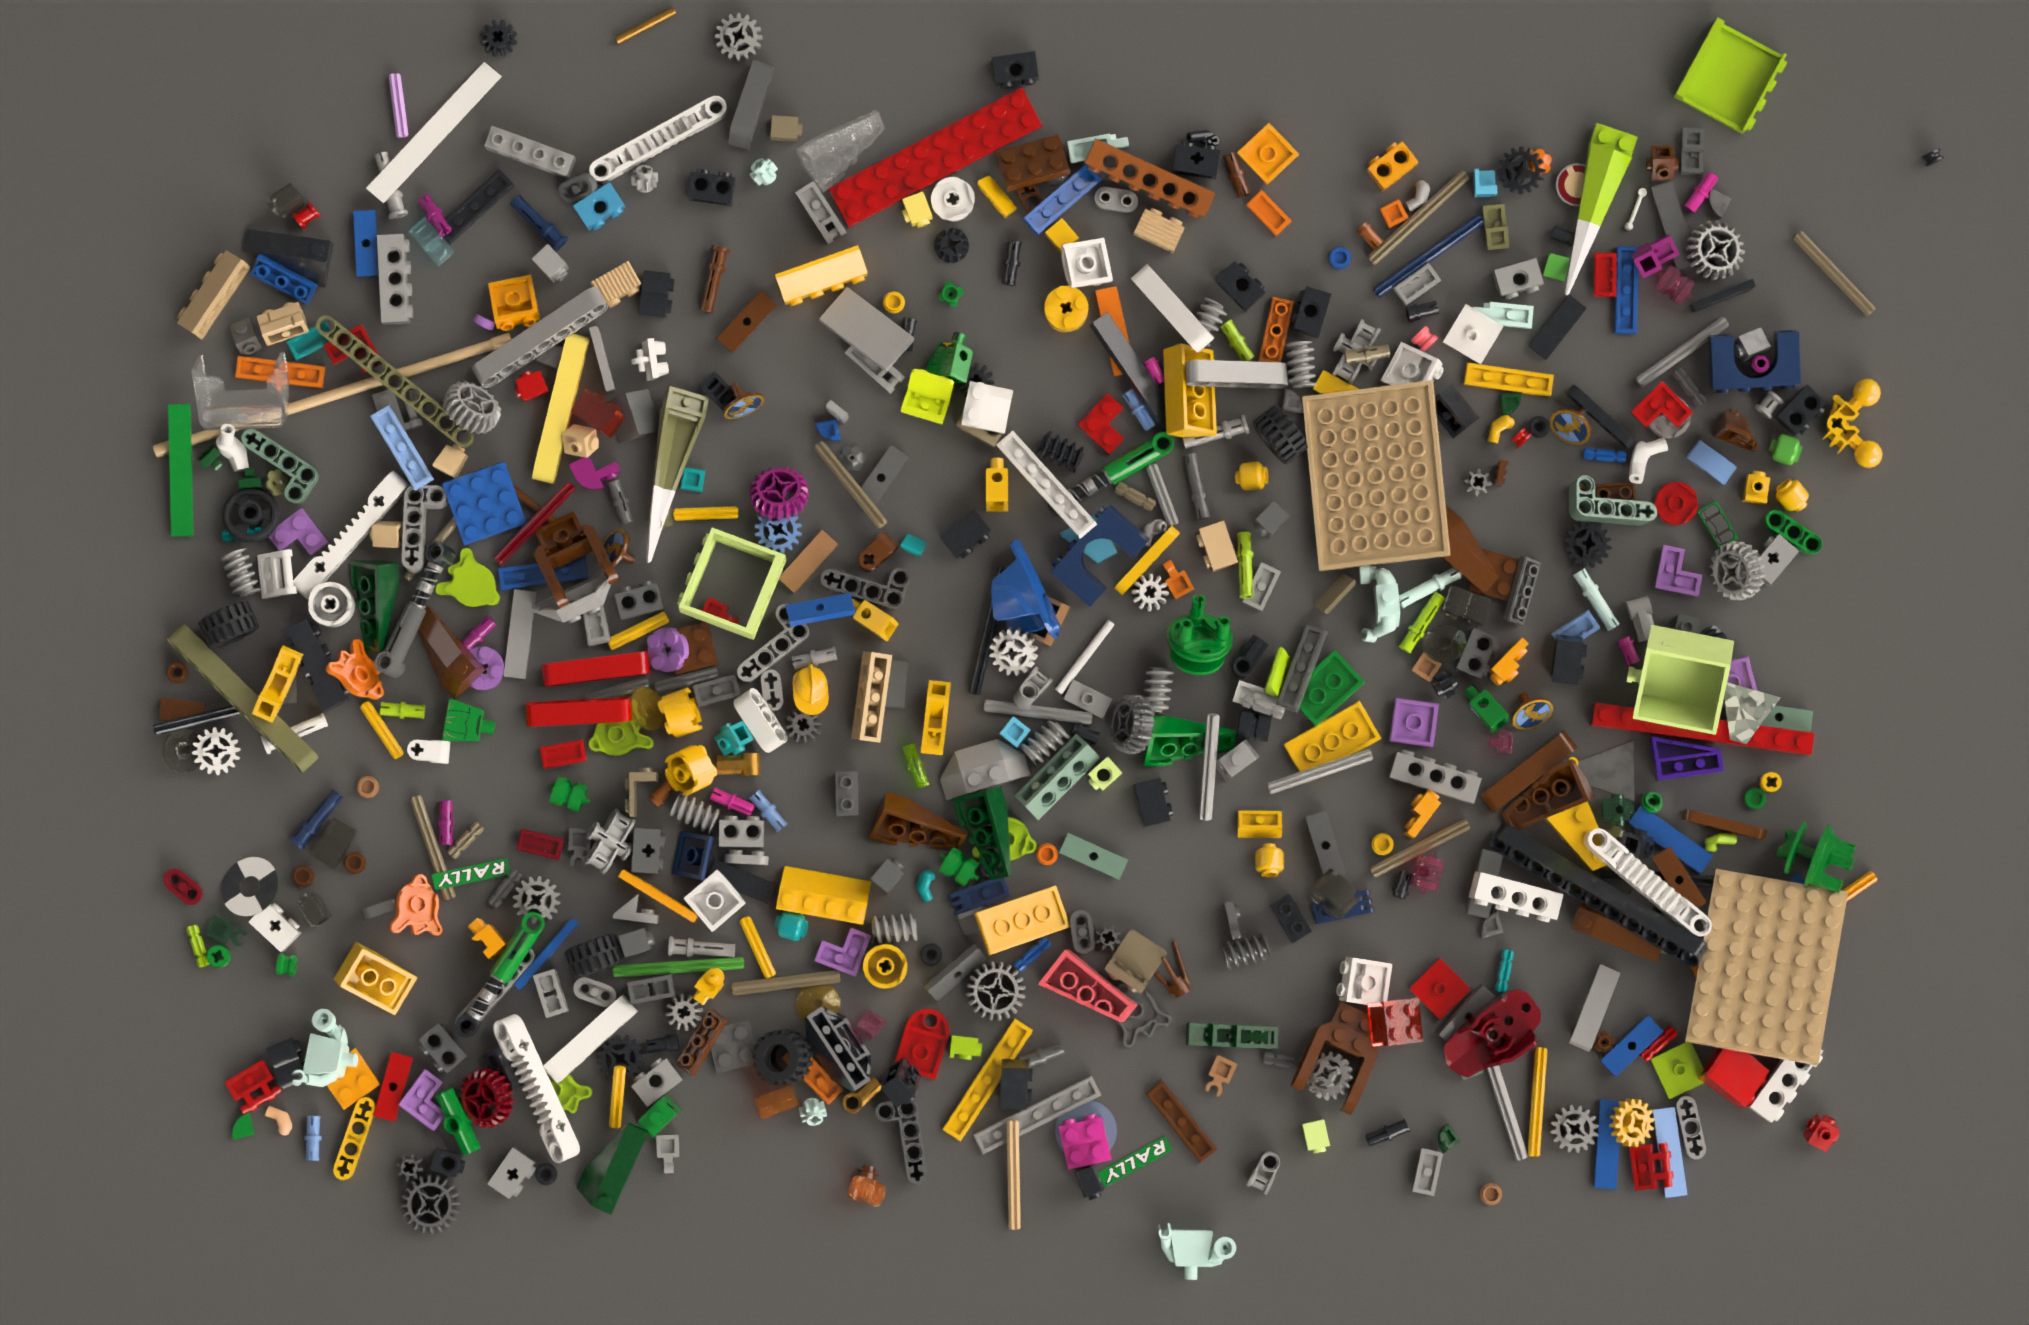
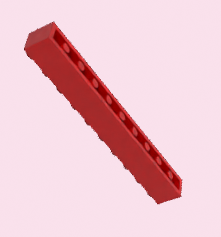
M1594 703L1592 706L1590 726L1805 756L1812 755L1815 734L1812 732L1760 725L1747 744L1730 740L1728 721L1719 720L1717 733L1714 735L1633 719L1635 708Z

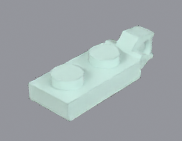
M1104 134L1067 141L1071 164L1085 161L1095 138L1118 149L1129 147L1128 137L1116 139V134Z
M1490 302L1484 303L1483 308L1473 307L1502 326L1532 328L1534 306Z

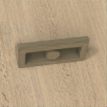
M1344 573L1341 574L1315 602V607L1324 615H1327L1355 586L1356 581Z

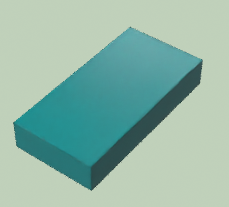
M326 322L322 324V331L324 332L330 331ZM316 325L309 328V332L286 341L296 361L323 348L324 344L330 342L317 331Z

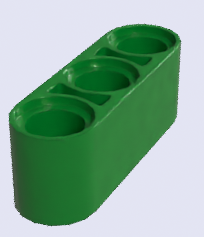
M1773 510L1764 516L1763 525L1768 531L1776 536L1780 534L1803 554L1814 555L1821 550V538L1783 512ZM1771 515L1779 518L1778 526L1770 524L1769 518ZM1789 527L1797 530L1798 536L1796 539L1788 536L1787 531ZM1808 539L1815 541L1816 549L1814 551L1806 547Z

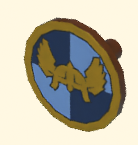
M734 382L730 385L735 399L724 408L723 414L725 418L730 420L745 417L763 405L764 397L760 393L742 392L738 383Z
M1565 408L1555 411L1550 418V427L1553 433L1560 440L1568 444L1581 445L1587 442L1591 436V426L1583 416L1585 413L1584 409L1577 408L1575 411Z
M622 529L612 531L602 544L613 567L621 559L633 564L635 556L628 553L630 538L627 532Z
M1523 692L1519 695L1522 704L1511 713L1513 725L1517 729L1531 730L1539 727L1551 717L1553 704L1549 699L1543 697L1529 699L1527 693Z

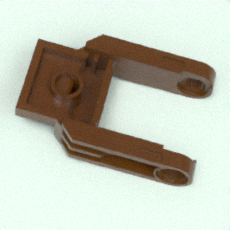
M574 511L539 527L535 531L541 545L537 547L534 557L559 609L569 605V602L554 569L585 556L590 551L594 552L609 584L620 580L594 526L586 524L581 526Z
M1341 1001L1338 1002L1331 1021L1314 1028L1290 1087L1300 1092L1304 1089L1324 1042L1354 1058H1360L1353 1080L1350 1083L1351 1087L1346 1092L1348 1095L1343 1107L1340 1109V1111L1351 1115L1358 1104L1379 1055L1372 1038L1380 1020Z

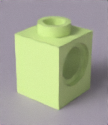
M1106 757L1088 774L1090 777L1088 782L1095 790L1100 788L1103 791L1122 772L1109 757ZM1101 769L1107 770L1110 774V778L1105 782L1097 778V772Z
M1324 1119L1302 1124L1307 1150H1312L1313 1154L1326 1151L1325 1147L1330 1146Z

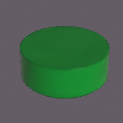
M1753 787L1745 792L1743 800L1748 808L1753 810L1760 809L1766 803V794L1762 789Z

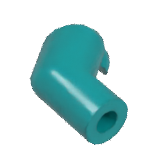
M930 869L922 871L916 883V888L924 903L934 899L929 890V885L935 879V873Z

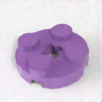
M673 627L661 628L648 637V654L654 669L671 672L683 667L682 664L689 655V645L686 637L683 634H679L676 631L677 629ZM666 645L667 647H671L669 655L666 653L665 650Z
M475 647L471 649L470 652L483 665L488 664V668L486 669L487 673H482L470 687L477 690L495 688L501 682L504 675L505 664L501 655L489 647Z

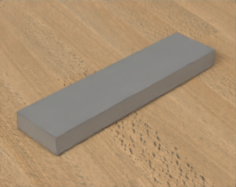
M514 589L503 677L526 679L534 618L532 605L536 602L537 592Z
M1602 964L1598 966L1569 1041L1570 1044L1590 1052L1620 972Z

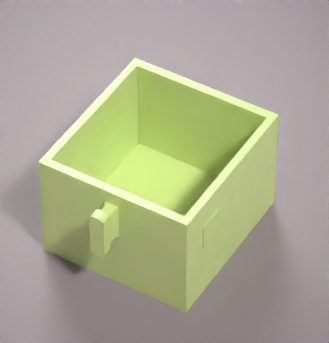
M1651 625L1642 670H1637L1635 667L1630 666L1626 682L1632 683L1633 681L1639 683L1633 719L1716 735L1731 666L1734 641Z

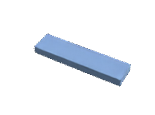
M390 405L372 414L370 417L414 490L416 491L433 481L434 478Z
M1675 1107L1652 1110L1655 1120L1654 1128L1658 1152L1659 1143L1666 1142L1668 1144V1151H1671V1158L1669 1160L1671 1171L1674 1174V1178H1672L1673 1187L1664 1188L1663 1184L1664 1196L1669 1198L1687 1195Z

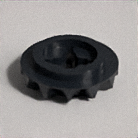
M944 229L937 235L934 249L942 261L956 263L967 255L969 241L966 235L958 229ZM947 237H949L952 240V242L960 241L955 246L956 254H954V252L950 248L943 249L945 248V246L948 245Z

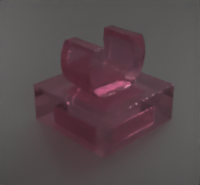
M1499 731V738L1489 737V746L1498 747V753L1512 754L1513 732Z
M868 1010L857 1025L859 1026L857 1033L860 1034L862 1030H865L869 1033L867 1040H871L873 1037L876 1038L886 1022Z

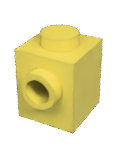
M923 192L902 199L905 207L902 213L906 223L911 222L912 227L917 225L918 228L930 224L929 220L933 219Z

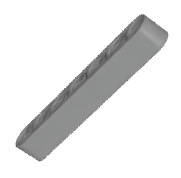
M591 287L474 364L472 370L481 387L487 389L496 385L603 314L608 309V305L599 289Z

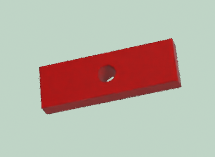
M391 1052L373 1116L393 1122L396 1121L400 1107L398 1103L403 1097L413 1057ZM393 1082L397 1084V1089L395 1091L391 1090L390 1085Z

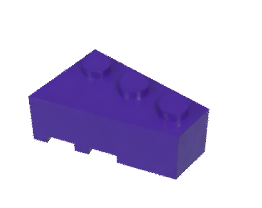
M1649 737L1655 781L1724 771L1721 749Z

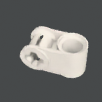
M413 740L409 743L407 752L414 760L449 764L450 741ZM416 744H420V748L424 749L423 752L419 753V756H415V753L411 751L412 748H416Z

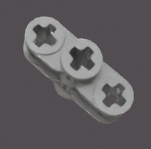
M1361 319L1351 340L1342 333L1333 351L1336 352L1338 350L1343 353V356L1332 375H1338L1348 380L1349 384L1352 385L1362 364L1368 366V369L1372 371L1377 359L1371 360L1369 363L1363 361L1346 365L1344 351L1363 348L1365 345L1371 347L1381 329H1375L1366 324L1365 320Z
M616 808L608 817L603 828L597 821L593 823L587 832L586 838L588 840L593 839L595 843L586 855L584 863L595 866L600 870V873L605 874L612 865L616 855L620 856L622 861L626 860L633 849V844L631 842L626 843L625 839L632 830L635 819H629Z

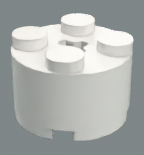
M325 582L317 585L311 591L308 601L309 612L313 619L324 626L332 628L347 623L353 616L356 607L352 593L343 585L335 582ZM329 600H336L334 604L336 607L334 609H327L329 607L327 603Z

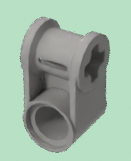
M1037 666L1027 676L1014 695V702L1020 708L1030 707L1053 681V679H1048L1039 672Z
M1266 1151L1260 1156L1246 1184L1248 1187L1253 1186L1263 1191L1265 1195H1267L1280 1165L1279 1156L1274 1151ZM1274 1156L1276 1164L1273 1167L1265 1166V1157Z

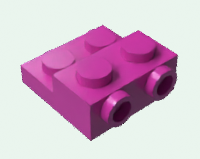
M1097 1113L1084 1116V1121L1076 1122L1075 1118L1062 1121L1063 1125L1059 1126L1068 1170L1112 1160L1102 1116L1097 1117Z

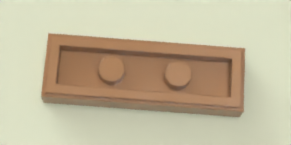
M821 530L782 573L779 580L795 594L839 544Z

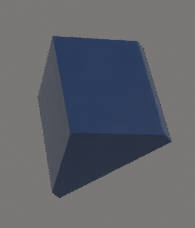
M681 831L672 874L704 881L707 876L714 837Z

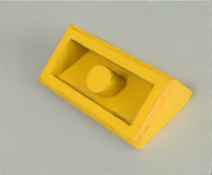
M991 176L984 177L978 181V188L1003 218H1007L1017 209L1015 204Z
M1238 811L1237 836L1239 838H1281L1282 811Z

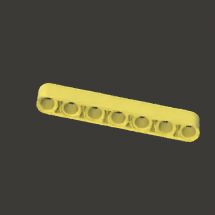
M571 334L565 339L532 473V479L551 484L555 482L564 447L562 434L569 427L589 346V337Z

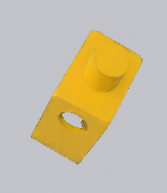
M991 458L990 468L986 469V512H1008V469L1004 468L1003 458Z
M852 599L855 609L853 619L887 642L899 623L868 601L864 600L861 604L857 600Z

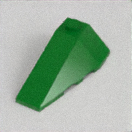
M1153 716L1155 722L1153 723L1152 738L1149 739V745L1143 751L1144 766L1172 765V761L1185 758V761L1192 760V756L1204 753L1206 724L1171 716ZM1219 727L1217 753L1233 749L1236 730Z

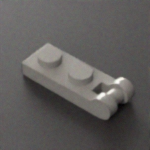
M814 181L795 192L828 245L837 236H843L847 233ZM832 222L835 228L828 232L825 226Z
M850 346L845 352L852 361L890 394L895 390V385L905 379L892 366L887 371L892 377L886 381L882 377L887 372L854 347Z

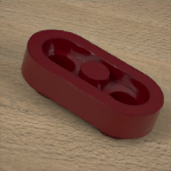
M170 869L165 873L163 877L165 887L184 903L195 905L202 900V887L183 871ZM174 876L179 877V882L177 884H174L172 882V878ZM190 890L196 891L194 898L189 896Z

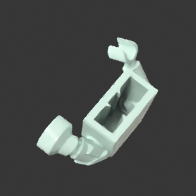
M1371 565L1360 566V584H1369L1372 579L1376 580L1378 584L1373 587L1377 627L1374 629L1364 628L1361 631L1366 634L1365 639H1362V641L1374 643L1377 637L1386 635L1394 631L1396 627H1399L1400 603L1398 583H1396L1392 573L1385 568L1377 569V567Z
M327 1009L316 1011L312 1017V1023L317 1030L326 1032L330 1038L310 1033L303 1071L295 1070L292 1075H298L301 1079L292 1080V1084L295 1086L305 1082L306 1085L324 1087L336 1081L337 1078L344 1077L346 1066H357L358 1055L349 1053L345 1029L340 1024L339 1026L335 1024L336 1018L334 1014Z
M1168 1223L1166 1230H1162L1160 1224L1157 1226L1163 1252L1170 1262L1175 1263V1266H1184V1279L1197 1280L1198 1267L1220 1265L1224 1259L1231 1258L1236 1252V1244L1229 1237L1219 1238L1210 1250L1213 1236L1212 1230H1173L1170 1223Z

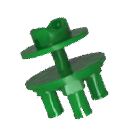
M1194 595L1188 614L1175 619L1167 630V642L1170 646L1172 663L1181 671L1192 675H1207L1220 669L1224 663L1225 655L1228 654L1233 643V636L1230 630L1231 619L1226 616H1221L1218 619L1205 614L1206 598L1203 595H1199L1198 600L1197 595Z
M1804 821L1798 832L1790 829L1785 830L1786 842L1776 852L1777 857L1787 860L1784 873L1789 874L1798 855L1812 859L1806 876L1805 887L1814 885L1839 894L1843 880L1826 875L1825 870L1828 865L1831 866L1833 864L1850 871L1855 860L1852 856L1857 845L1838 839V836L1834 835L1831 825H1827L1816 849L1803 845L1808 828L1807 822Z

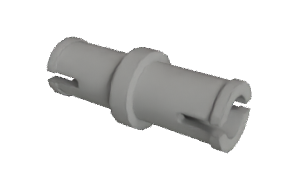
M835 646L819 651L813 649L810 650V653L792 656L794 670L808 667L809 664L817 667L821 663L838 660Z

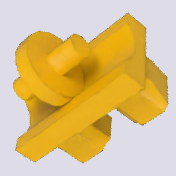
M711 968L706 971L694 986L698 990L693 999L702 1005L709 998L713 999L724 986L723 971L719 968Z

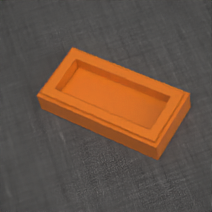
M1262 189L1245 205L1275 237L1292 222Z

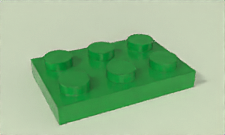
M1334 650L1314 668L1299 709L1317 727L1364 685L1365 681Z

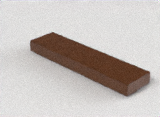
M1163 1080L1146 1093V1096L1200 1163L1218 1150Z

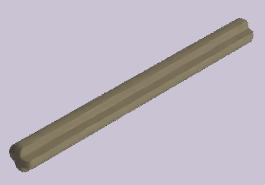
M1461 170L1380 244L1368 256L1369 261L1376 265L1468 181L1469 176L1466 172Z

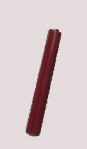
M567 481L497 552L494 560L498 564L503 565L575 491V486Z

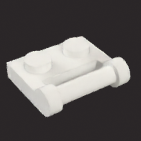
M281 550L257 555L262 599L297 594L296 587L293 584L292 550ZM280 558H282L285 588H283Z

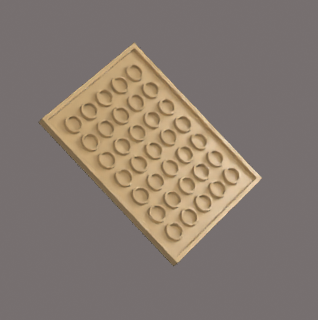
M1433 381L1302 397L1319 571L1451 556Z
M1716 869L1708 911V918L1711 920L1712 927L1703 939L1708 946V950L1699 963L1685 1042L1819 1065L1848 892L1840 891L1838 894L1823 887L1819 888L1812 885L1805 887V884Z

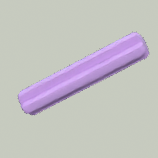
M394 73L388 77L396 136L398 138L408 137V127L401 75Z

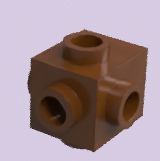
M1673 145L1651 146L1650 158L1646 159V171L1651 173L1652 180H1674V171H1678V158H1675Z

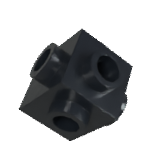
M1634 828V831L1623 832L1620 843L1635 858L1639 860L1641 858H1649L1654 849V837L1647 835V831Z

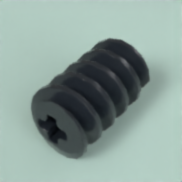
M1050 430L1044 435L1035 454L1042 450L1043 458L1050 454L1051 462L1058 458L1057 465L1060 466L1066 462L1065 469L1067 470L1073 465V473H1075L1084 456V447L1081 446L1078 450H1075V442L1067 446V438L1060 442V435L1058 434L1052 438V431Z

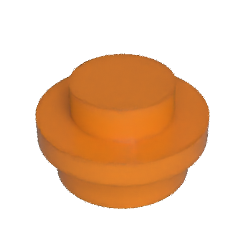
M1045 843L1038 847L1036 858L1043 865H1051L1057 860L1058 851L1054 845Z

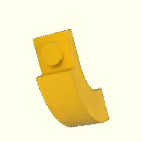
M282 646L266 685L259 695L252 712L253 715L273 723L298 671L297 669L303 656L302 653Z
M929 680L921 753L943 755L951 682Z

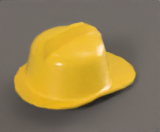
M809 664L808 667L800 669L793 676V697L796 707L801 712L808 715H816L824 711L828 705V683L824 673L820 669L813 667V664Z

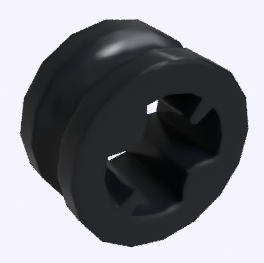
M1940 148L1922 156V159H1925L1927 162L1925 164L1926 167L1944 159V156L1940 155Z

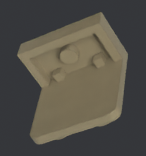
M639 768V772H629V777H625V790L629 791V799H625V811L629 813L630 817H637V782H659V773L653 772V768Z
M1131 929L1104 970L1107 971V974L1112 979H1119L1126 983L1125 986L1135 993L1137 991L1142 993L1161 964V957H1165L1167 952L1136 930Z

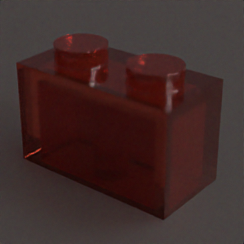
M585 390L571 412L601 433L612 438L626 418L619 412L621 407L612 401L607 404L604 402L606 398L596 391L592 394Z

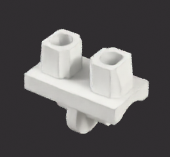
M654 338L641 342L642 349L636 350L637 358L631 359L633 365L638 364L639 372H646L647 381H653L669 373L667 362L657 363L656 355L665 354V342L654 341Z

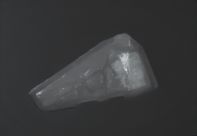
M875 110L812 138L796 149L802 167L820 191L824 193L828 188L843 179L847 168L851 164L855 165L859 160L857 159L864 148H869L884 131L885 127L879 112Z

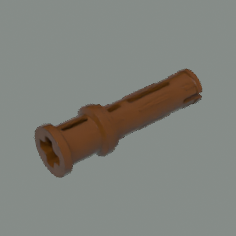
M711 245L710 263H707L706 266L709 272L699 308L700 311L713 313L721 274L726 271V267H724L727 254L730 253V249Z

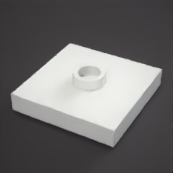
M1465 304L1443 342L1481 364L1503 326Z

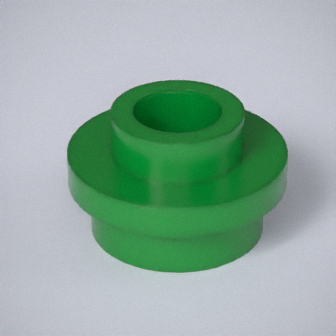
M1647 792L1641 798V806L1648 813H1657L1663 806L1662 797L1656 792ZM1648 801H1652L1654 806H1651Z

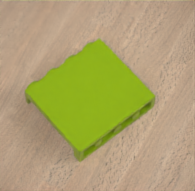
M1717 17L1674 98L1744 134L1746 130L1751 131L1757 119L1753 117L1757 110L1761 112L1767 101L1764 99L1767 91L1771 93L1777 81L1774 78L1777 72H1783L1787 64L1784 61L1787 54L1781 55L1725 25V21Z

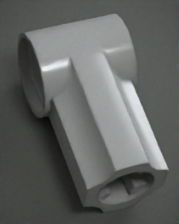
M1648 596L1626 601L1627 612L1630 620L1633 621L1638 642L1647 641L1651 625H1654L1652 619L1653 611Z

